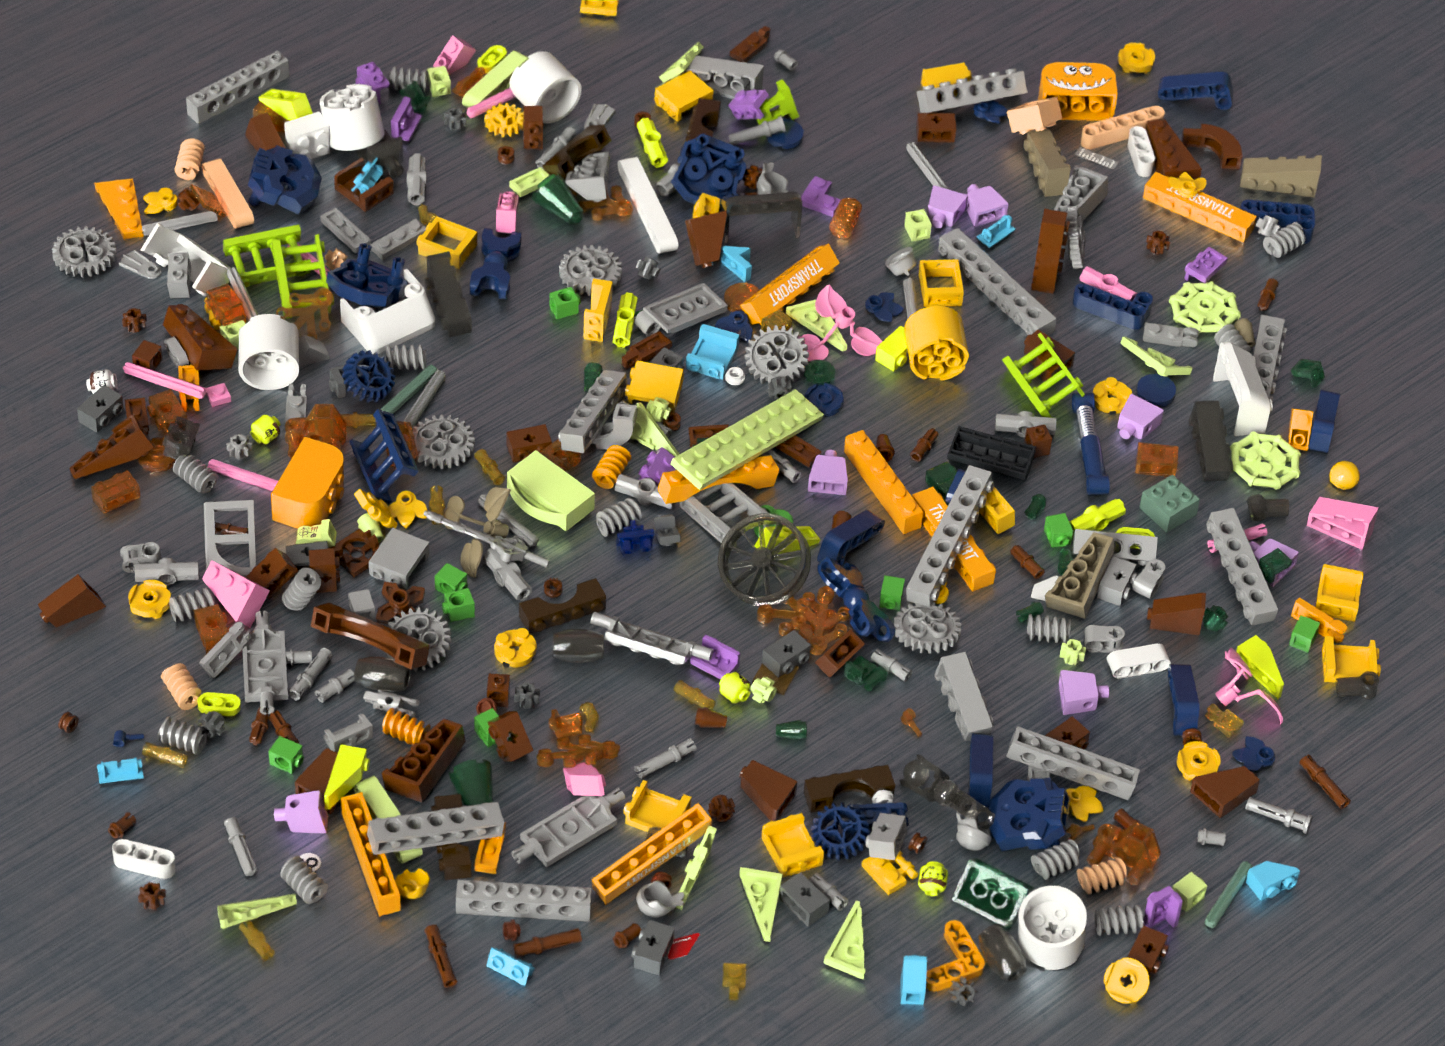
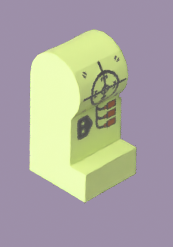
M330 519L322 520L320 525L312 527L301 526L297 530L296 544L327 541L328 547L335 546L337 532Z

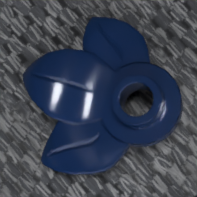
M996 100L979 102L973 107L975 116L994 123H1000V116L1008 115V109L1003 105H999V102Z
M890 292L872 295L865 302V308L869 312L874 313L877 319L884 322H891L892 316H897L904 311L902 306L893 302L894 293Z
M734 311L729 316L720 318L715 325L716 328L739 334V337L747 343L752 338L753 330L748 324L747 314L743 311Z
M1246 736V748L1232 751L1234 758L1244 763L1243 766L1250 771L1260 770L1263 766H1270L1275 762L1274 751L1270 747L1265 746L1262 740L1255 737Z

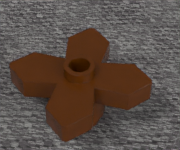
M384 582L382 597L388 603L378 608L376 615L377 623L388 624V622L394 621V616L401 618V611L407 615L409 614V608L413 610V613L416 612L413 607L423 603L425 588L412 586L405 591L399 589L396 583Z

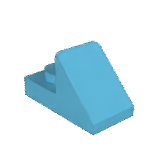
M722 246L720 262L744 282L751 279L752 265L749 262L751 249L748 247Z

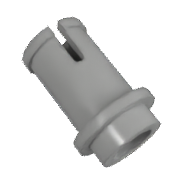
M785 50L777 51L774 56L778 64H783L790 71L795 70L798 65V61L790 57Z
M290 649V651H286V664H290V666L297 663L312 662V650L292 651Z
M1203 828V830L1199 829L1197 842H1200L1201 845L1208 843L1224 846L1226 833L1208 831L1206 828Z

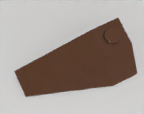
M133 414L111 430L113 434L107 440L102 438L98 442L99 445L95 451L87 452L69 468L74 479L138 459L140 456H145L151 451L153 444Z

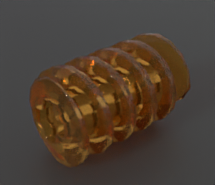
M844 198L839 202L829 225L830 231L835 237L848 239L851 236L862 211V205L858 200Z

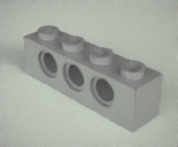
M1075 529L1072 556H1077L1079 550L1093 532L1113 537L1114 543L1119 545L1120 552L1113 553L1112 557L1114 556L1128 562H1138L1139 566H1146L1150 560L1156 559L1158 537ZM1130 546H1138L1140 554L1137 556L1130 553Z

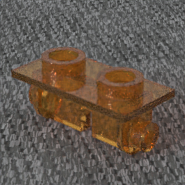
M476 67L470 73V76H466L463 80L458 81L451 92L463 98L484 77L485 69L483 67Z

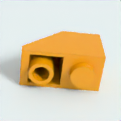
M1291 409L1288 443L1294 449L1308 451L1313 411Z

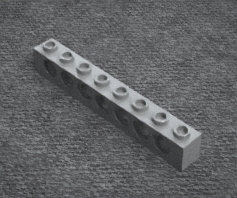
M959 228L940 237L938 249L940 254L948 260L958 259L960 271L964 276L970 279L979 290L983 291L991 301L996 303L1028 335H1032L1036 330H1040L1046 335L1055 332L1057 318Z
M968 466L906 587L907 601L929 608L933 601H937L940 587L945 585L948 577L947 573L949 569H953L956 561L955 557L963 549L964 539H968L970 536L971 526L977 522L979 510L985 506L988 492L991 493L993 490L992 472Z

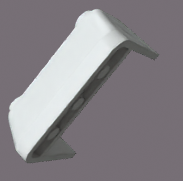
M156 224L141 248V251L157 258L156 262L163 267L168 265L169 253L188 252L191 263V281L194 282L192 287L205 297L207 294L213 295L230 283L227 270L231 267L192 239L160 224Z
M408 269L404 270V279L408 283L405 287L407 299L377 313L368 306L353 309L344 298L340 299L341 322L367 351L371 350L372 354L375 352L380 354L386 351L387 345L393 348L395 345L404 343L435 327V315L425 289Z
M1230 341L1221 342L1213 380L1214 382L1229 380L1236 396L1239 411L1234 436L1250 435V432L1254 431L1258 434L1265 433L1273 405L1271 399H1268L1257 371L1255 357L1250 352Z

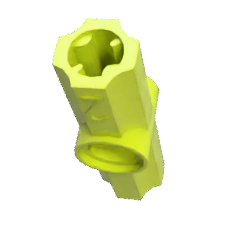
M642 118L637 123V129L644 144V152L648 154L653 166L656 168L663 167L668 163V158L661 143V134L656 130L653 120Z
M626 292L624 295H621L617 311L613 343L621 348L630 345L631 334L634 328L638 297L633 293Z
M1114 499L1099 507L1096 505L1088 507L1083 515L1069 521L1073 529L1072 538H1074L1075 529L1102 531L1105 529L1109 522L1125 515L1124 503L1120 499Z

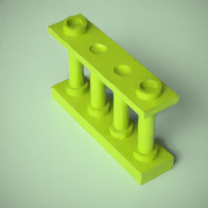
M299 224L223 240L225 257L233 256L236 269L245 287L277 280L275 266L264 268L259 250L271 248L272 252V240L280 239L281 245L298 246L297 242L301 241ZM252 252L257 270L245 272L240 254ZM294 254L295 262L288 265L310 263L311 261L310 259L302 260L301 254ZM311 270L289 273L286 277L304 276L311 273Z
M319 234L315 235V244L287 248L281 246L280 239L272 240V252L284 319L292 318V311H295L296 308L326 305L327 313H331V306H334V296L329 294L328 284L326 283L327 277L322 255L325 252L324 241H320ZM316 252L318 262L288 265V263L284 264L283 258H286V255ZM317 269L320 271L321 279L295 283L287 282L286 275H289V273ZM323 288L324 297L297 301L290 299L289 293H292V291Z
M1039 333L1038 336L1043 342L1041 345L1018 361H1012L1009 356H1006L1002 361L1040 415L1052 418L1048 412L1051 410L1050 407L1074 390H1077L1083 397L1085 394L1081 388L1084 385L1078 377L1073 378L1052 348L1055 345L1050 338L1047 337L1045 339ZM1048 350L1052 357L1028 374H1021L1020 371L1024 365L1044 351ZM1058 363L1062 370L1038 387L1034 386L1031 388L1029 385L1032 383L1031 380ZM1067 376L1071 381L1068 386L1045 401L1044 399L1041 401L1039 399L1042 396L1041 393Z

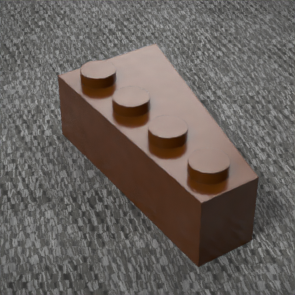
M1044 208L1031 290L1054 294L1057 274L1062 273L1063 262H1060V259L1064 260L1066 249L1062 248V246H1066L1068 235L1064 234V232L1069 230L1070 221L1066 220L1068 212Z

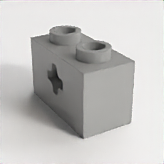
M1113 556L1099 584L1097 598L1118 606L1121 605L1123 599L1127 600L1131 590L1129 586L1130 584L1133 585L1138 575L1135 573L1136 564Z
M880 813L877 821L873 822L871 834L866 838V847L869 848L870 857L896 860L907 835L906 816Z

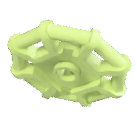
M1214 281L1209 283L1186 282L1175 295L1169 298L1174 314L1173 320L1186 327L1198 329L1199 334L1218 332L1223 326L1232 324L1235 320L1240 319L1241 316L1235 300L1236 295L1214 284ZM1179 305L1185 306V310L1181 311ZM1223 315L1228 316L1224 321L1221 319ZM1187 317H1190V318L1196 320L1198 323H1195V322L1191 321V320L1188 319Z
M1254 431L1250 432V435L1242 440L1233 442L1230 446V470L1242 477L1250 487L1254 485L1271 487L1278 490L1282 485L1292 479H1297L1301 474L1299 470L1300 451L1294 449L1280 434L1277 436L1258 434ZM1252 443L1253 447L1249 448L1248 450L1244 448L1245 446ZM1278 446H1280V447H1281L1284 451H1286L1287 453H1286V454L1282 453V452L1278 449ZM1239 456L1244 457L1245 461L1240 462ZM1285 462H1291V468L1285 466Z

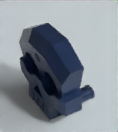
M700 134L698 137L686 141L681 147L677 159L679 166L670 182L683 199L690 203L696 204L701 194L705 193L720 198L719 208L732 206L735 203L737 184L743 179L747 167L742 159L745 152L742 148L739 151V147L706 134ZM692 167H696L698 172H694ZM718 178H723L724 182H720Z
M278 145L267 151L259 148L254 158L248 186L253 191L248 202L255 207L259 206L261 201L273 206L278 204L299 215L314 205L318 197L322 177L314 162L306 155L292 153L293 150Z
M366 243L359 244L357 259H348L341 263L339 268L328 271L326 283L338 296L358 305L388 308L390 304L393 305L405 297V287L408 284L403 276L405 259L401 261V257H394L392 269L369 260L372 247L368 245L367 248Z
M1050 777L1031 778L1030 781L1019 779L1009 781L990 800L987 826L1001 851L1026 846L1030 850L1047 849L1048 847L1052 849L1053 846L1061 843L1059 838L1066 834L1070 797L1066 789L1059 788Z

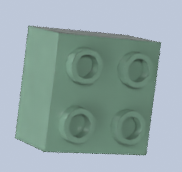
M1172 474L1142 493L1140 509L1168 533L1197 515L1200 499Z

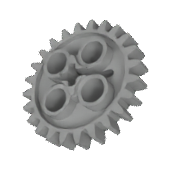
M1069 206L1066 219L1070 221L1069 230L1066 232V235H1068L1066 244L1068 245L1069 258L1074 269L1083 268L1086 244L1083 220L1079 214L1078 206Z
M87 226L84 227V230H81L79 227H77V231L69 229L70 233L63 232V237H57L58 242H54V247H52L55 265L60 267V271L66 270V274L73 272L74 277L78 273L81 274V277H84L85 273L91 277L92 272L98 275L100 269L106 271V266L111 267V262L115 261L114 256H116L115 242H113V237H109L108 232L103 234L102 229L95 231V227L91 230H88ZM80 241H83V242H84L85 253H86L88 262H85L84 253H83V249H82V247H81V242H80Z
M583 245V249L576 247V252L569 250V255L564 254V259H561V265H559V273L562 283H567V288L573 287L574 292L580 290V295L587 292L588 296H590L593 278L612 281V287L618 285V281H621L622 263L619 262V257H614V252L608 254V248L601 250V246L594 249L593 245L590 248Z
M775 325L774 330L767 326V332L760 329V336L754 334L755 341H748L750 347L745 348L746 353H748L745 354V360H747L746 367L749 368L750 374H754L755 380L760 378L761 384L766 380L770 383L775 377H785L786 381L789 379L791 382H794L793 376L800 378L799 371L805 372L804 365H808V359L806 358L809 357L808 346L804 344V338H800L799 332L793 335V328H790L787 332L785 326L781 330H778L777 325ZM778 342H785L781 346L776 345ZM768 343H771L776 355H773V351L768 345ZM760 352H768L766 355H759ZM777 356L781 358V362L786 367V369H783ZM788 357H795L791 361L786 360ZM773 366L778 367L776 370H769Z
M441 414L440 418L437 419L432 415V420L425 418V423L419 421L418 427L413 426V432H410L409 446L410 452H413V457H418L419 463L425 461V466L432 464L433 469L437 465H440L441 469L444 468V465L451 469L453 463L459 466V460L466 462V457H471V452H474V432L471 431L470 426L465 425V421L459 423L458 417L451 420V415L446 419Z
M933 602L930 608L916 603L915 606L908 604L907 608L902 607L901 612H897V616L894 617L895 637H899V643L905 642L904 647L911 645L912 651L917 648L920 649V653L927 650L929 654H931L932 650L939 653L940 648L947 651V647H954V642L958 643V638L961 636L962 623H960V617H956V612H950L949 607L943 609V604L935 606V602Z
M418 607L417 611L413 613V610L409 608V614L406 615L401 611V618L394 616L395 623L388 622L389 628L427 644L435 641L429 644L427 664L430 667H433L434 660L440 663L439 656L446 657L445 650H450L449 643L452 642L450 628L442 615L437 616L436 611L430 614L428 608L421 612L420 607ZM386 653L387 658L390 657L391 663H395V659ZM424 665V666H421V668L423 669V671H424L425 668H426L425 665Z

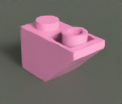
M452 35L433 67L445 66L448 75L466 66L476 52V49L465 40Z
M588 761L563 768L567 789L573 795H605L603 788L606 786L605 778Z

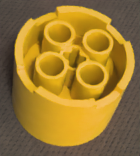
M930 306L918 310L908 318L904 326L910 367L916 376L924 380L926 378H940V381L957 376L965 369L969 353L963 320L957 311L945 306Z

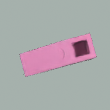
M510 191L500 194L496 212V232L512 233V231H516L518 194Z

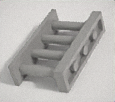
M733 483L712 486L692 495L685 501L679 502V507L730 551L737 548V535L757 523L764 529L769 527V514L767 510L761 508ZM718 490L725 495L708 506L700 503L701 500ZM730 501L737 505L736 508L721 517L712 513ZM743 512H746L751 517L734 528L726 525L727 522Z

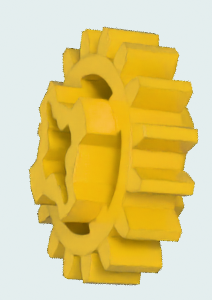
M498 103V107L492 106V110H487V114H485V127L489 128V132L495 131L496 136L499 133L502 134V137L505 134H508L510 137L512 133L519 134V130H523V112H521V108L516 109L515 104L509 106L506 103L502 106L501 103Z

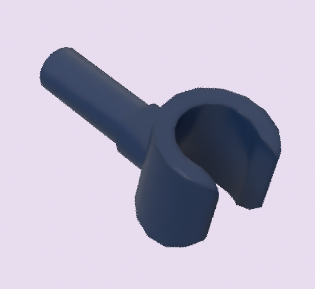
M118 730L114 734L113 745L115 747H123L125 740L144 739V734H126L124 731Z

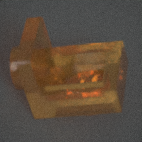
M552 709L549 727L551 731L554 730L557 738L582 734L583 717L581 713L560 716L557 709Z

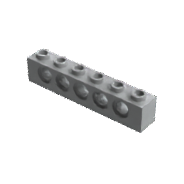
M276 51L186 97L187 114L200 124L289 78V60L279 51Z
M1014 68L1005 70L1006 74L1000 75V71L989 73V77L984 78V75L973 76L971 81H967V78L958 79L956 84H951L950 81L939 83L940 87L934 88V85L923 86V90L917 91L920 113H929L1027 93L1024 71H1017ZM1004 79L1007 83L1006 87L1003 86ZM987 83H989V85H990V90H989V91L987 90V87H986V86H987ZM971 86H972L973 89H974L973 94H971V92H970V87H971ZM954 90L957 91V97H956V98L954 97V94H953ZM938 93H939L940 96H941L940 101H938V99H937V94H938Z
M1261 315L1253 356L1255 357L1256 368L1268 399L1273 401V396H1270V394H1274L1276 382L1272 381L1277 380L1279 369L1275 368V366L1280 365L1282 355H1279L1278 352L1282 353L1284 341H1281V339H1285L1287 328L1283 327L1285 319Z
M603 370L600 376L596 378L593 386L589 388L587 395L582 398L578 408L574 410L571 418L567 420L566 425L559 432L562 450L586 452L625 394L627 386L625 372Z
M1230 508L1211 512L1206 523L1207 530L1212 534L1215 549L1219 550L1222 565L1226 567L1229 573V581L1235 587L1236 597L1239 602L1241 601L1245 618L1249 620L1251 626L1274 621L1278 608L1235 509Z
M1018 726L1010 741L1006 755L1007 758L1129 800L1136 786L1140 769Z
M498 802L483 803L480 805L369 820L367 836L373 855L500 837L503 833L504 819Z
M458 880L456 914L590 922L592 888Z

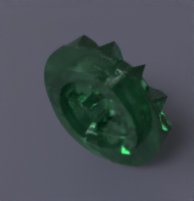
M812 360L808 362V365H805L804 376L807 377V382L813 381L814 385L816 383L823 385V383H830L831 379H834L835 368L828 361Z

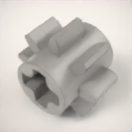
M1265 215L1264 219L1259 218L1256 227L1259 228L1258 233L1269 237L1271 234L1279 231L1278 220Z
M242 434L230 437V442L226 443L227 451H230V457L236 459L248 457L249 451L252 450V443L249 442V437H245Z

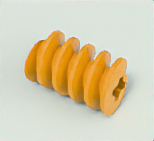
M619 445L610 446L592 472L594 482L604 489L613 488L618 476L623 473L628 462L632 459L630 452Z
M391 707L387 711L383 720V732L386 735H391L393 738H398L400 741H406L407 744L414 745L425 739L424 735L430 731V724L424 728L425 723L422 720L417 724V718L413 717L409 722L410 716L408 714H405L402 718L401 711H398L395 715L394 708Z

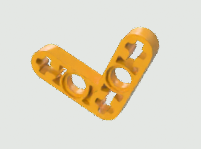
M957 920L947 922L944 930V937L957 960L932 968L926 972V989L936 992L951 987V981H960L961 976L968 981L979 977L984 972L985 961L964 925ZM966 945L970 948V951L962 952L958 947ZM955 969L960 972V975L954 977L948 972Z

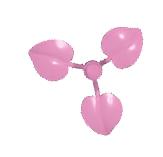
M830 285L823 288L816 298L815 308L822 317L832 316L836 323L821 342L813 334H804L800 337L804 338V344L808 346L809 357L806 358L808 362L818 363L826 359L829 350L823 344L837 327L844 329L850 326V335L853 337L851 346L858 354L863 356L876 354L877 346L883 341L874 332L865 327H858L854 332L855 322L852 320L855 317V311L846 305L844 299Z
M1231 647L1228 651H1225L1224 658L1229 660L1237 669V675L1230 683H1227L1215 693L1224 706H1227L1233 700L1239 702L1241 699L1258 694L1266 699L1277 711L1280 724H1282L1283 716L1280 707L1264 690L1258 689L1239 696L1241 690L1235 682L1241 675L1249 679V676L1252 677L1253 674L1236 650Z

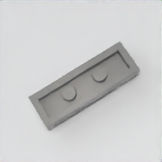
M337 208L320 216L321 222L355 254L359 251V244L366 243L367 247L371 244V239Z
M414 219L371 243V251L384 260L416 242L419 235L425 232L426 227L417 219Z

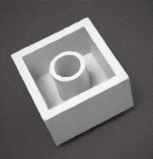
M320 112L285 122L286 148L293 150L292 153L306 155L310 159L330 153L329 125Z

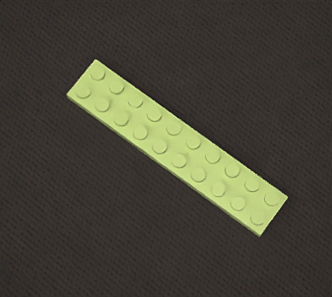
M795 389L674 457L670 464L701 490L819 422L824 414Z

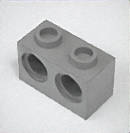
M169 253L167 286L170 298H190L191 263L189 253Z

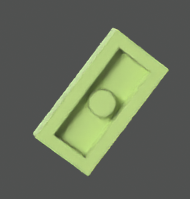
M539 167L511 180L510 188L520 197H523L552 183V177Z

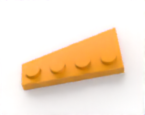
M133 178L95 183V189L100 194L103 203L106 204L110 216L115 220V224L123 239L143 237Z

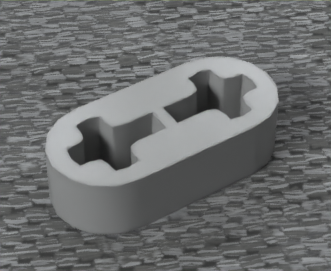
M171 337L164 340L165 349L176 367L189 365L188 357L177 339Z

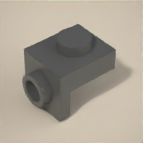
M344 365L329 369V387L332 392L335 391L338 399L346 397L345 379L342 377Z
M673 514L654 517L655 536L660 545L671 546L681 542L680 534L675 527V517Z

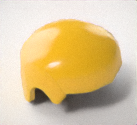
M1349 461L1337 462L1329 472L1330 482L1336 488L1342 490L1352 489L1360 480L1359 469Z
M418 868L416 872H410L406 869L395 878L400 896L406 899H418L424 896L430 882L429 874L421 868Z

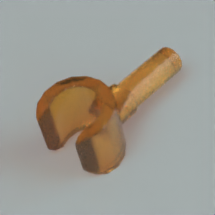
M907 708L901 716V722L904 725H909L916 735L920 737L922 732L913 721L916 714L911 708Z
M1073 823L1068 827L1066 833L1071 834L1069 839L1075 840L1081 833L1094 830L1095 827L1093 824L1079 827Z

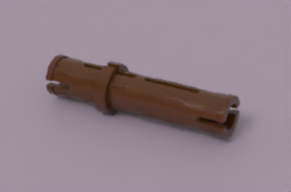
M1308 754L1300 760L1299 764L1309 773L1310 779L1313 782H1317L1341 810L1350 804L1351 800L1327 775L1325 768L1320 767L1311 755Z
M436 924L429 925L424 930L430 944L428 947L429 951L434 955L443 986L445 988L453 987L457 984V979L446 952V942L442 940L439 927Z
M579 928L540 938L536 936L532 940L513 944L514 953L517 958L534 953L538 955L542 951L582 942V936Z

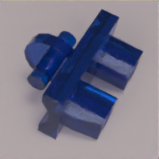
M630 520V526L623 527V533H617L616 546H620L623 555L633 553V544L639 543L641 552L652 551L655 535L654 529L644 530V525H636L635 520Z

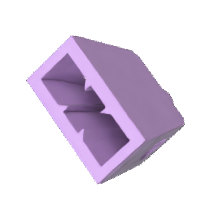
M972 184L968 187L966 210L974 227L1002 219V216L1007 215L1008 202L991 186L979 189L976 184Z
M933 185L927 214L929 220L932 221V226L935 228H941L942 225L953 226L966 210L968 195Z
M1130 394L1119 416L1118 428L1120 429V436L1124 439H1129L1131 436L1144 439L1161 425L1164 410Z
M827 450L825 455H817L809 475L808 492L846 495L848 478L845 459L837 457V452L834 450Z
M1268 539L1261 546L1254 541L1249 543L1266 582L1272 587L1296 566L1299 552L1273 539Z
M1060 671L1058 684L1063 715L1094 711L1097 707L1098 698H1109V686H1097L1093 673Z
M320 791L290 795L286 797L285 808H275L274 810L275 821H287L292 832L327 833L328 813Z

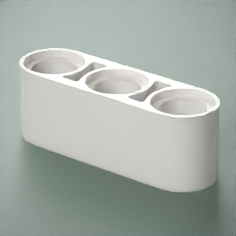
M1132 127L1129 133L1128 149L1135 171L1139 176L1149 177L1153 172L1155 156L1147 132L1143 127Z
M1160 643L1117 650L1107 656L1111 672L1117 679L1161 672L1168 669L1169 664H1171L1164 645Z
M126 839L117 840L112 846L114 864L119 868L162 879L171 878L176 872L175 857L169 850Z

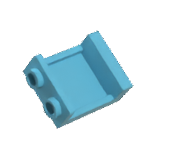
M702 324L699 339L692 353H688L686 356V369L723 380L739 348V334Z

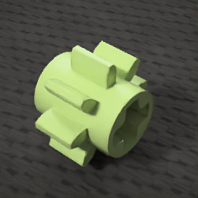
M656 397L654 401L650 400L646 407V410L656 422H662L663 419L667 420L671 412V408L668 407L669 402L659 397Z
M1070 639L1067 643H1062L1060 657L1064 658L1066 664L1076 665L1079 661H1084L1086 647H1082L1081 641Z
M768 677L757 678L750 689V692L754 693L752 699L759 703L770 702L777 692V688L773 687L775 681Z

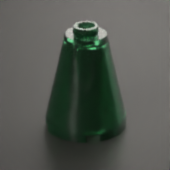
M557 173V176L551 174L537 186L539 188L537 194L533 192L532 200L537 205L568 224H578L583 219L581 206L559 173Z
M476 759L465 761L453 767V773L449 772L450 780L457 793L461 794V800L465 806L493 803L492 766L490 761L482 759L483 763H477Z

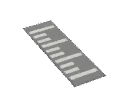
M1081 147L1075 153L1076 156L1112 170L1119 163Z

